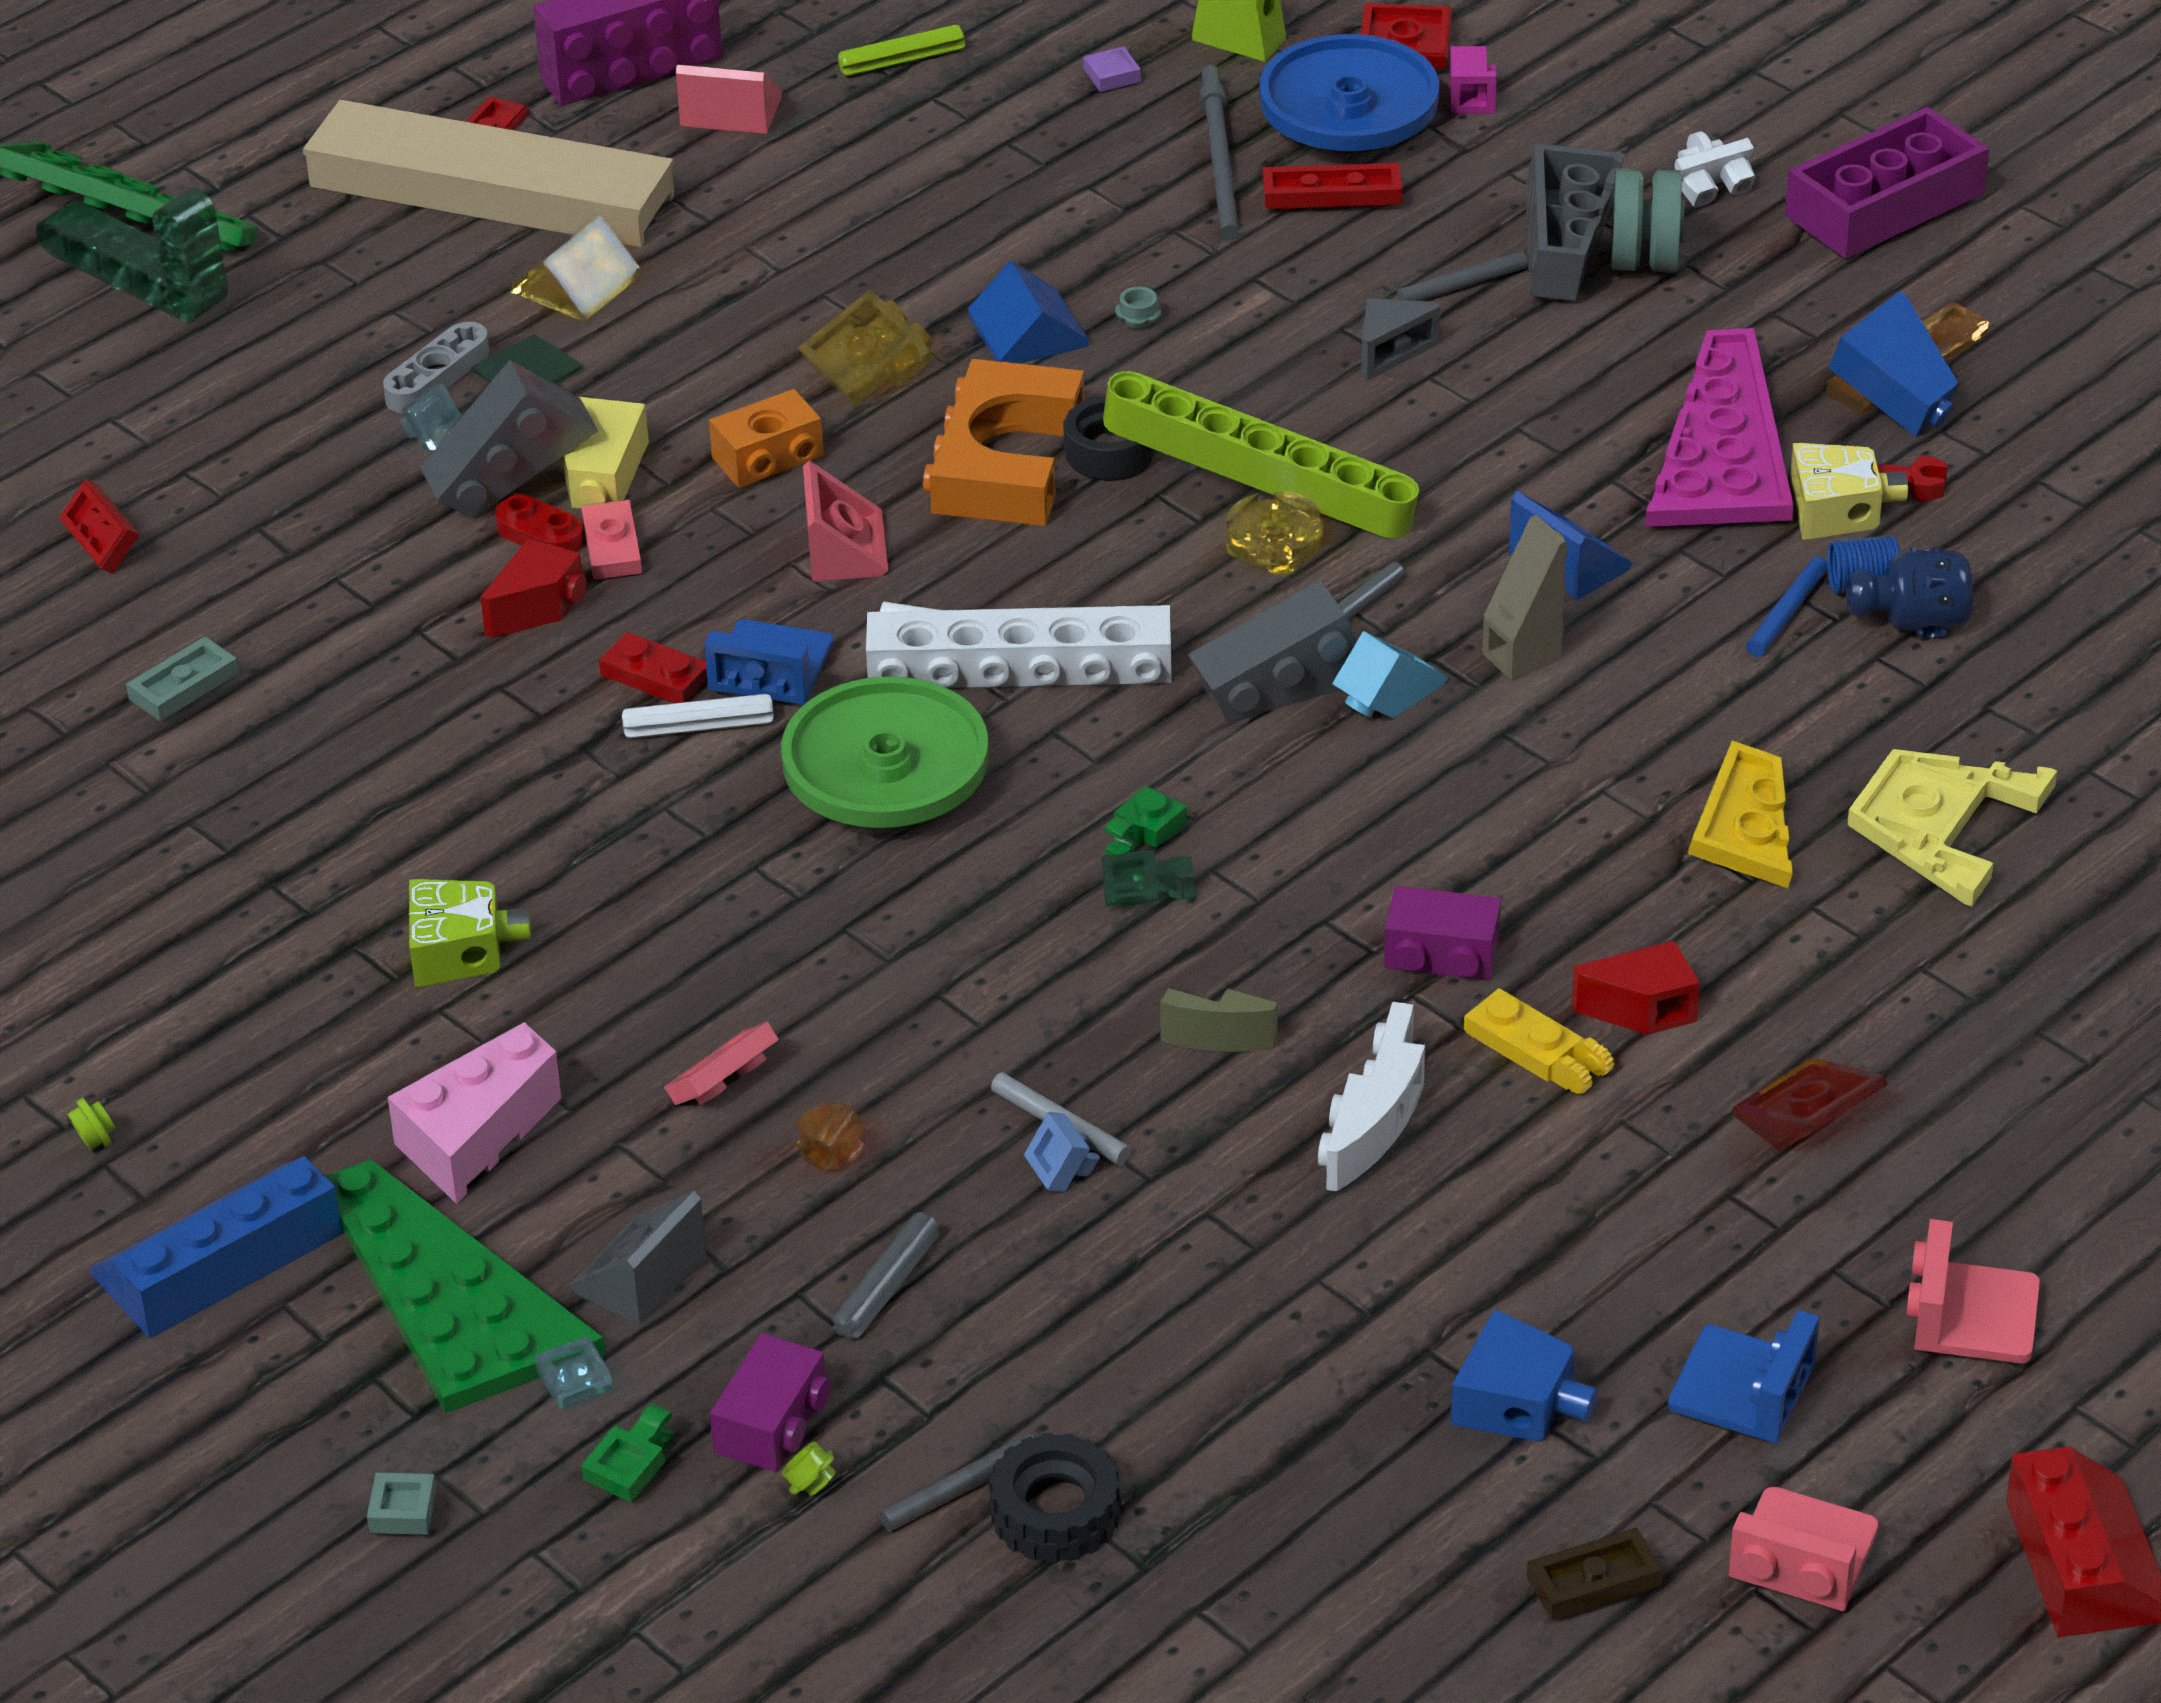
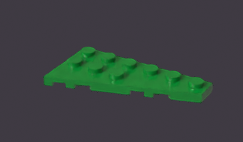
M40 140L0 144V175L18 181H26L27 177L43 181L41 188L60 195H68L69 191L85 195L83 202L102 209H110L111 205L127 209L126 217L144 223H152L153 218L169 223L167 230L178 235L194 237L195 232L209 236L211 237L209 244L220 249L236 251L237 246L254 244L258 226L210 208L199 207L198 212L191 210L192 200L179 195L172 196L159 193V187L106 166L89 164L88 168L81 166L83 157L71 152L63 153L51 150V144Z
M372 1159L325 1175L335 1186L342 1231L445 1413L606 1354L604 1338Z

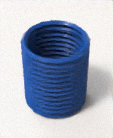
M1887 535L1876 538L1874 536L1871 538L1867 537L1866 539L1863 537L1851 540H1832L1828 545L1827 563L1829 582L1835 594L1839 592L1845 594L1847 577L1857 570H1868L1875 575H1885L1889 560L1900 554L1897 539L1893 535L1890 537Z

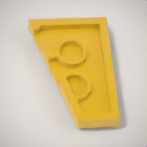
M1731 741L1693 835L1688 851L1689 855L1785 888L1789 887L1793 872L1792 862L1788 860L1787 853L1789 831L1788 826H1785L1784 822L1785 790L1781 757Z

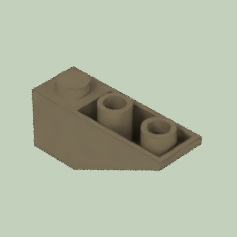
M1537 515L1530 517L1484 613L1482 654L1511 681L1561 660L1562 636L1564 634L1563 607L1566 595L1565 564L1568 547L1567 541L1561 533L1553 530Z

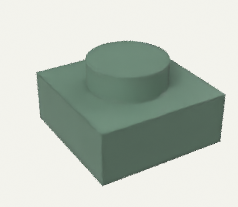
M375 1473L367 1513L369 1533L428 1535L437 1490L434 1474Z

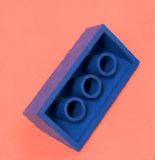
M303 1156L272 1169L90 1267L91 1275L147 1337L151 1339L342 1235L335 1186Z

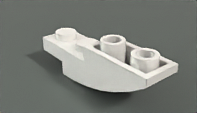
M1392 1002L1387 1022H1378L1376 1025L1373 1040V1055H1377L1376 1061L1367 1059L1363 1075L1349 1073L1343 1095L1334 1094L1329 1116V1126L1333 1127L1332 1134L1323 1132L1318 1152V1165L1327 1167L1326 1190L1339 1191L1374 1165L1396 1141L1417 1106L1424 1086L1425 1045L1413 1044L1414 1005Z

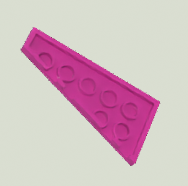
M1754 328L1707 330L1695 364L1692 382L1689 383L1686 391L1683 409H1680L1665 453V462L1661 474H1658L1652 501H1649L1646 510L1645 527L1698 524L1721 525L1724 523L1743 522L1769 523L1772 521L1792 520L1793 501Z

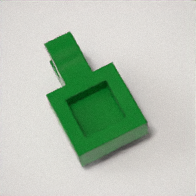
M1147 786L1143 787L1114 812V818L1106 825L1105 832L1114 836L1115 839L1105 847V854L1124 861L1143 842L1157 848L1187 822V806Z
M652 1403L643 1411L639 1420L629 1432L614 1425L582 1463L583 1480L632 1503L665 1463L663 1451L670 1446L675 1438V1431L664 1427L672 1418V1412Z

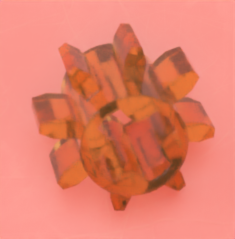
M821 1101L815 1110L808 1108L795 1125L803 1133L796 1142L802 1157L810 1165L821 1170L834 1168L835 1171H839L845 1162L853 1165L866 1147L858 1139L865 1130L860 1117L852 1108L843 1103L833 1102L827 1104L825 1101Z

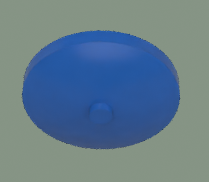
M1360 34L1328 35L1292 45L1271 59L1260 77L1259 102L1266 120L1277 131L1297 142L1327 150H1371L1402 142L1416 135L1431 122L1439 105V79L1434 67L1424 56L1399 42Z

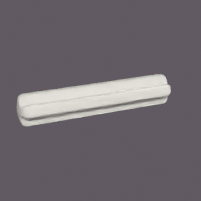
M768 694L626 708L622 714L624 734L629 739L770 724L773 722L774 717L772 699Z

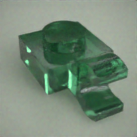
M1154 850L1101 856L1106 907L1159 902L1158 891H1164L1170 897L1176 899H1188L1196 896L1194 877H1189L1194 876L1191 856L1180 855L1167 860L1155 861Z

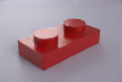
M626 632L599 659L601 676L672 703L689 702L708 683L706 661Z

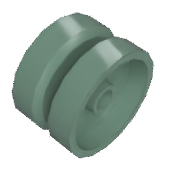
M1615 169L1611 271L1635 272L1640 265L1641 243H1649V266L1653 273H1677L1679 243L1683 244L1685 201L1681 200V170H1657L1652 177L1651 199L1643 198V175L1639 169Z

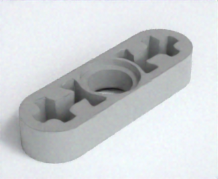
M476 322L457 323L390 372L383 380L386 406L397 413H412L422 409L487 359L490 353L487 329ZM436 365L446 366L440 369H427L428 367Z

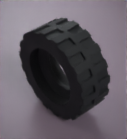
M1043 1433L1039 1437L1032 1438L1030 1436L1022 1439L1021 1443L1014 1447L1011 1445L1004 1451V1456L1000 1460L997 1459L993 1465V1475H990L989 1480L992 1524L995 1523V1533L999 1539L1003 1538L1007 1547L1013 1552L1018 1551L1024 1554L1025 1558L1032 1560L1036 1558L1042 1559L1048 1563H1057V1560H1078L1082 1555L1087 1553L1091 1555L1098 1551L1101 1544L1104 1542L1108 1543L1113 1537L1114 1528H1118L1121 1511L1119 1470L1116 1463L1111 1462L1110 1454L1104 1448L1101 1450L1095 1446V1442L1087 1438L1085 1440L1077 1438L1075 1434L1053 1435V1433ZM1066 1482L1082 1488L1085 1498L1083 1504L1073 1510L1061 1513H1046L1030 1508L1026 1502V1495L1029 1489L1043 1483Z

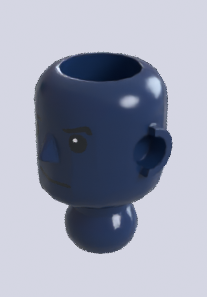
M1912 546L1910 552L1897 554L1889 560L1885 575H1875L1868 570H1857L1848 575L1846 583L1848 611L1857 617L1870 616L1876 611H1886L1890 624L1900 631H1916L1917 637L1922 639L1943 637L1947 635L1946 630L1960 628L1970 619L1973 604V581L1969 562L1963 554L1956 551H1940V547L1918 550L1917 547Z

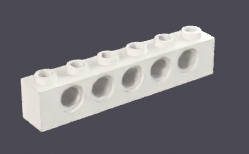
M1170 605L867 612L868 678L887 676L915 678L946 688L1171 683Z

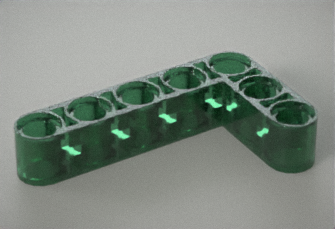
M197 188L186 190L154 212L153 226L155 238L77 200L70 201L36 225L38 241L46 252L53 257L183 322H193L224 301L228 296L216 211L207 195Z

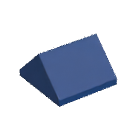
M1011 260L968 308V317L995 361L1020 364L1088 347L1087 336L1057 289Z
M1517 490L1512 496L1509 554L1513 555L1530 517L1539 516L1553 530L1560 532L1567 541L1568 555L1565 564L1566 593L1576 600L1627 572L1633 564L1631 560L1566 516Z

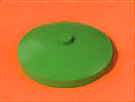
M908 677L864 678L835 686L818 694L793 715L786 726L781 742L783 773L792 793L808 808L826 818L849 825L871 828L907 826L943 815L963 803L973 794L982 782L988 767V733L982 717L972 704L946 687Z

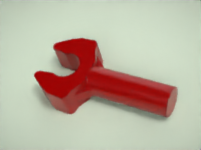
M1920 455L1910 467L1876 463L1879 473L1905 472L1909 491L1914 500L1930 501L1944 497L1948 464L1932 456Z

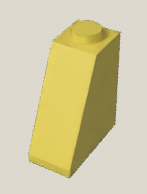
M579 397L599 431L559 458L571 507L581 508V506L624 501L649 443L645 404Z

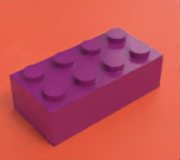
M550 0L533 5L540 79L561 106L675 73L677 65L698 66L723 58L718 0Z
M1927 106L1789 169L1785 216L1846 259L1985 194L1989 148Z

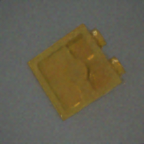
M870 289L798 347L804 360L854 406L888 379L899 388L934 359L928 348L933 341L925 329L916 321L909 325L906 322L907 317L891 298L884 302Z

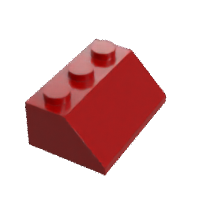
M2071 1446L2012 1454L2006 1504L2057 1637L2161 1623V1573L2123 1479Z

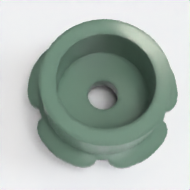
M1131 287L1120 294V304L1115 307V314L1119 319H1125L1127 326L1142 329L1159 319L1161 315L1160 303L1157 301V295L1153 290L1146 287Z

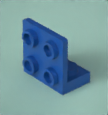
M744 619L737 621L731 634L710 631L704 643L708 690L745 696L768 694L772 700L804 705L834 644L833 635L826 632Z
M1797 1310L1788 1330L1779 1329L1773 1343L1715 1325H1705L1668 1398V1410L1778 1444L1815 1365L1820 1316Z

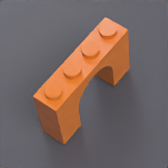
M971 359L965 377H958L955 406L949 405L947 407L944 422L945 433L944 435L938 434L936 437L934 464H927L925 467L923 491L924 493H930L931 513L1046 526L1056 497L1054 458L999 452L983 446L982 443L997 435L1012 432L1064 436L1063 422L1068 411L1078 403L1085 401L1084 371Z

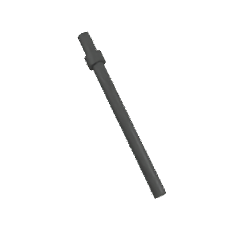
M1208 65L1201 72L1203 87L1199 93L1202 110L1206 112L1220 234L1224 239L1231 240L1238 236L1239 230L1224 110L1227 107V95L1225 87L1220 83L1218 68Z

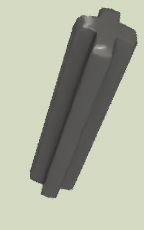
M917 1212L911 1216L833 1315L832 1320L835 1324L833 1330L839 1336L844 1335L849 1340L858 1339L938 1238L939 1231L937 1227L939 1223L933 1216L928 1217L922 1212Z

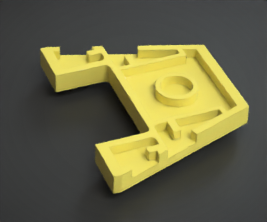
M1893 749L1850 807L1848 826L1962 903L1973 906L1992 878L1993 862L1950 847L1985 797H1991L2037 813L2056 785L2057 770L2037 767V774L2010 771L2011 768L2005 767V762L1997 761L1992 764L1990 769L1959 765L1960 757Z

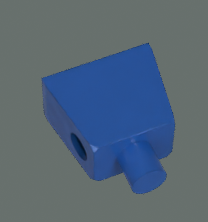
M1493 1310L1452 1383L1451 1424L1539 1441L1546 1438L1559 1413L1588 1422L1596 1408L1599 1390L1598 1388L1574 1381L1575 1350L1570 1344L1503 1312Z

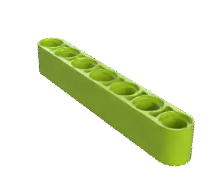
M1122 371L1114 374L1108 381L1103 422L1110 432L1385 538H1402L1407 536L1412 530L1419 487L1414 479L1405 474L1140 373Z

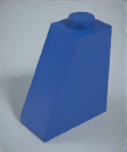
M1901 291L1897 292L1841 336L1828 368L1913 436L1917 437L1930 425H1933L1935 428L1939 427L1951 414L1954 405L1950 401L1958 382L1908 297Z

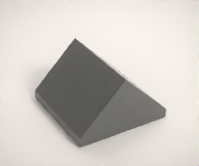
M693 1190L636 1215L568 1285L576 1295L641 1325L707 1255L701 1198Z

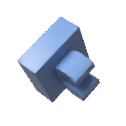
M1056 1112L1047 1113L1024 1153V1156L1047 1190L1061 1192L1067 1190L1075 1174L1089 1176L1100 1158L1097 1153H1088L1090 1148L1086 1144L1087 1138L1077 1131L1068 1116L1064 1113Z

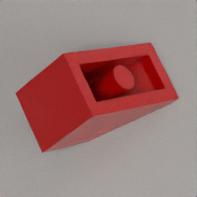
M527 539L480 596L485 635L495 638L561 621L572 606L582 600L586 591L587 580L582 573L581 554Z

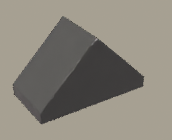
M1367 298L1362 332L1361 377L1368 381L1438 345L1440 306L1435 302Z

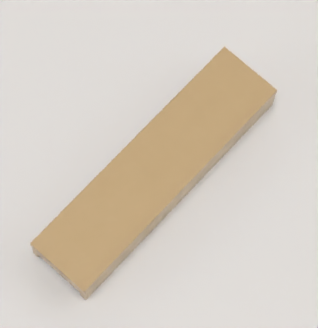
M345 100L337 102L303 148V155H306L310 187L642 247L644 231L665 200L671 201L674 197L672 173L674 160L671 158Z

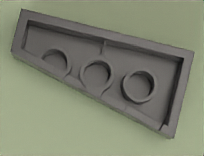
M1534 143L1525 188L1530 296H1538L1547 300L1565 299L1576 301L1613 207L1615 169L1622 168L1625 153Z

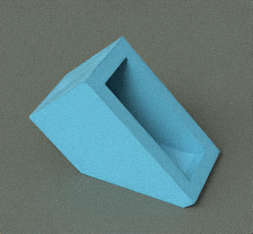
M1363 631L1332 684L1349 694L1345 703L1358 712L1371 718L1376 710L1395 718L1444 686L1449 676L1416 655Z

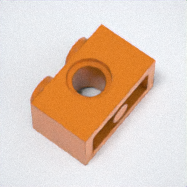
M795 389L709 419L712 458L738 488L803 465L809 460L813 461L824 457L821 418Z

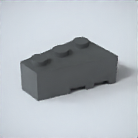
M509 360L420 468L439 502L474 519L599 430L579 397Z
M1318 580L1189 653L1188 656L1203 688L1226 722L1229 723L1341 690L1332 683L1357 640L1346 614L1323 582Z

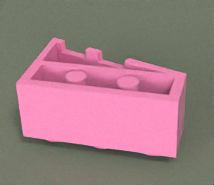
M524 1022L388 1097L394 1144L443 1192L458 1204L468 1194L467 1185L482 1170L489 1172L499 1162L498 1153L513 1138L521 1140L562 1098L556 1051Z

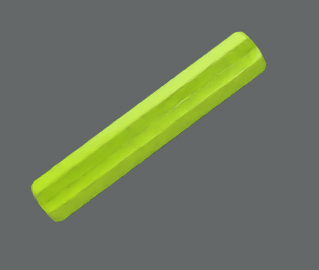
M951 25L841 51L838 54V65L843 76H854L960 51L965 47V38L959 25Z

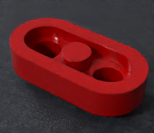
M523 494L510 496L496 507L497 532L506 540L522 546L527 539L575 552H578L584 545L583 524L580 518L574 514Z

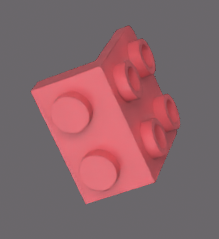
M1930 1219L1927 1242L1915 1241L1911 1275L1922 1276V1283L1910 1282L1906 1317L1918 1318L1914 1350L2013 1363H2026L2030 1361L2033 1350L2040 1283L2038 1276L2031 1272L1948 1262L1953 1222Z
M1769 1487L1764 1490L1753 1515L1740 1512L1732 1529L1728 1576L1844 1612L1876 1538L1878 1521L1875 1517L1782 1488Z

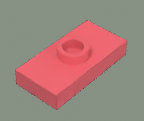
M630 500L581 506L593 580L641 574V558Z

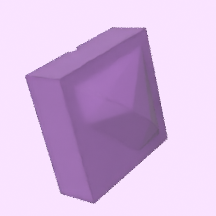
M1124 46L1083 56L1084 71L1100 92L1141 82V69Z

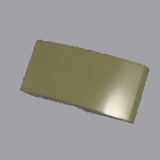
M1168 988L1160 1001L1161 1041L1194 1049L1223 1052H1249L1274 1049L1278 1042V1003L1227 989L1221 1000L1216 1002Z

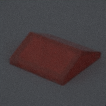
M1810 1058L1733 1106L1732 1109L1738 1120L1774 1148L1780 1150L1810 1135L1884 1088L1888 1083L1884 1074Z

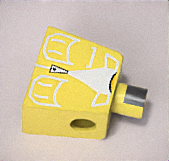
M1793 443L1790 486L1803 540L1873 530L1880 525L1882 502H1901L1907 500L1908 483L1906 473H1879L1872 449L1858 446Z

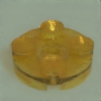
M1274 492V499L1258 501V494L1247 496L1234 504L1227 514V552L1232 557L1239 558L1246 563L1265 567L1272 574H1291L1295 571L1296 564L1311 559L1319 552L1323 545V522L1320 519V510L1309 499L1290 492Z

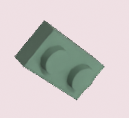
M204 636L126 684L128 698L161 722L238 675L237 658Z

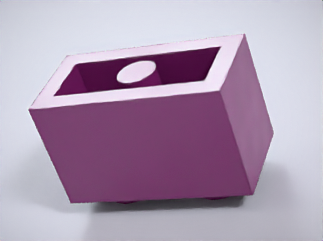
M1395 886L1385 926L1384 968L1490 981L1500 938L1501 898Z
M761 1333L710 1412L713 1452L777 1472L788 1453H795L799 1449L805 1435L806 1425L815 1411L821 1412L828 1401L831 1381L829 1378H826L824 1352Z

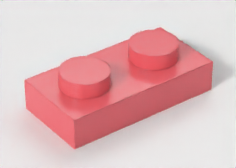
M768 1021L743 1030L668 1083L664 1088L675 1105L694 1098L699 1105L704 1104L727 1088L723 1079L736 1071L739 1076H742L765 1062L767 1058L763 1051L779 1039Z

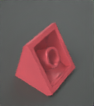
M677 65L676 68L680 126L760 134L768 133L782 98V89L764 72Z
M809 460L803 465L812 582L882 577L888 571L882 509Z

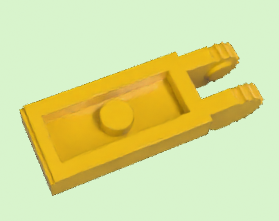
M1500 988L1464 1016V1030L1468 1035L1547 1082L1551 1080L1566 1090L1570 1089L1571 1093L1574 1092L1576 1095L1579 1093L1580 1095L1592 1086L1593 1081L1591 1080L1590 1071L1593 1075L1596 1074L1598 1077L1600 1075L1603 1077L1615 1065L1613 1063L1614 1058H1612L1611 1053L1603 1045H1599L1597 1041L1590 1037L1583 1039V1037Z

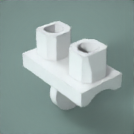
M1702 131L1689 135L1687 149L1678 152V159H1676L1674 165L1675 170H1681V194L1686 196L1694 208L1707 205L1713 201L1718 193V188L1715 184L1724 182L1730 194L1734 196L1751 190L1756 176L1749 163L1754 150L1750 140L1745 138L1723 145L1720 139L1710 141L1708 136Z

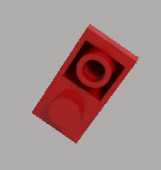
M1670 941L1575 965L1573 967L1572 1007L1576 1013L1648 1035L1697 1022L1700 982L1675 941Z

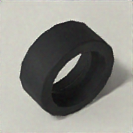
M1106 396L1093 397L1078 403L1068 411L1063 422L1066 461L1075 471L1089 478L1114 480L1138 474L1151 464L1155 455V449L1129 439L1113 443L1096 442L1088 439V437L1099 433L1110 432L1103 422Z

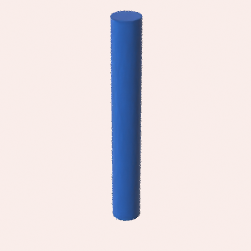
M1815 556L1808 562L1746 643V648L1750 654L1759 657L1765 653L1827 572L1828 563L1825 559Z

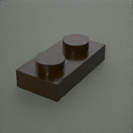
M1636 1527L1527 1561L1526 1577L1550 1619L1554 1620L1662 1586L1663 1569Z

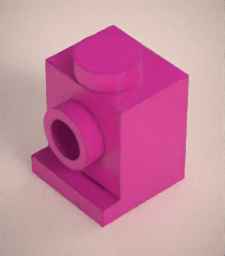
M1451 46L1450 114H1495L1496 67L1495 64H1487L1486 46Z

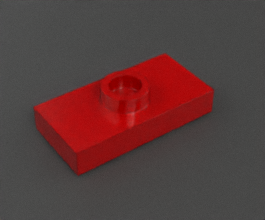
M86 479L59 516L62 523L100 569L114 574L140 535L101 487Z

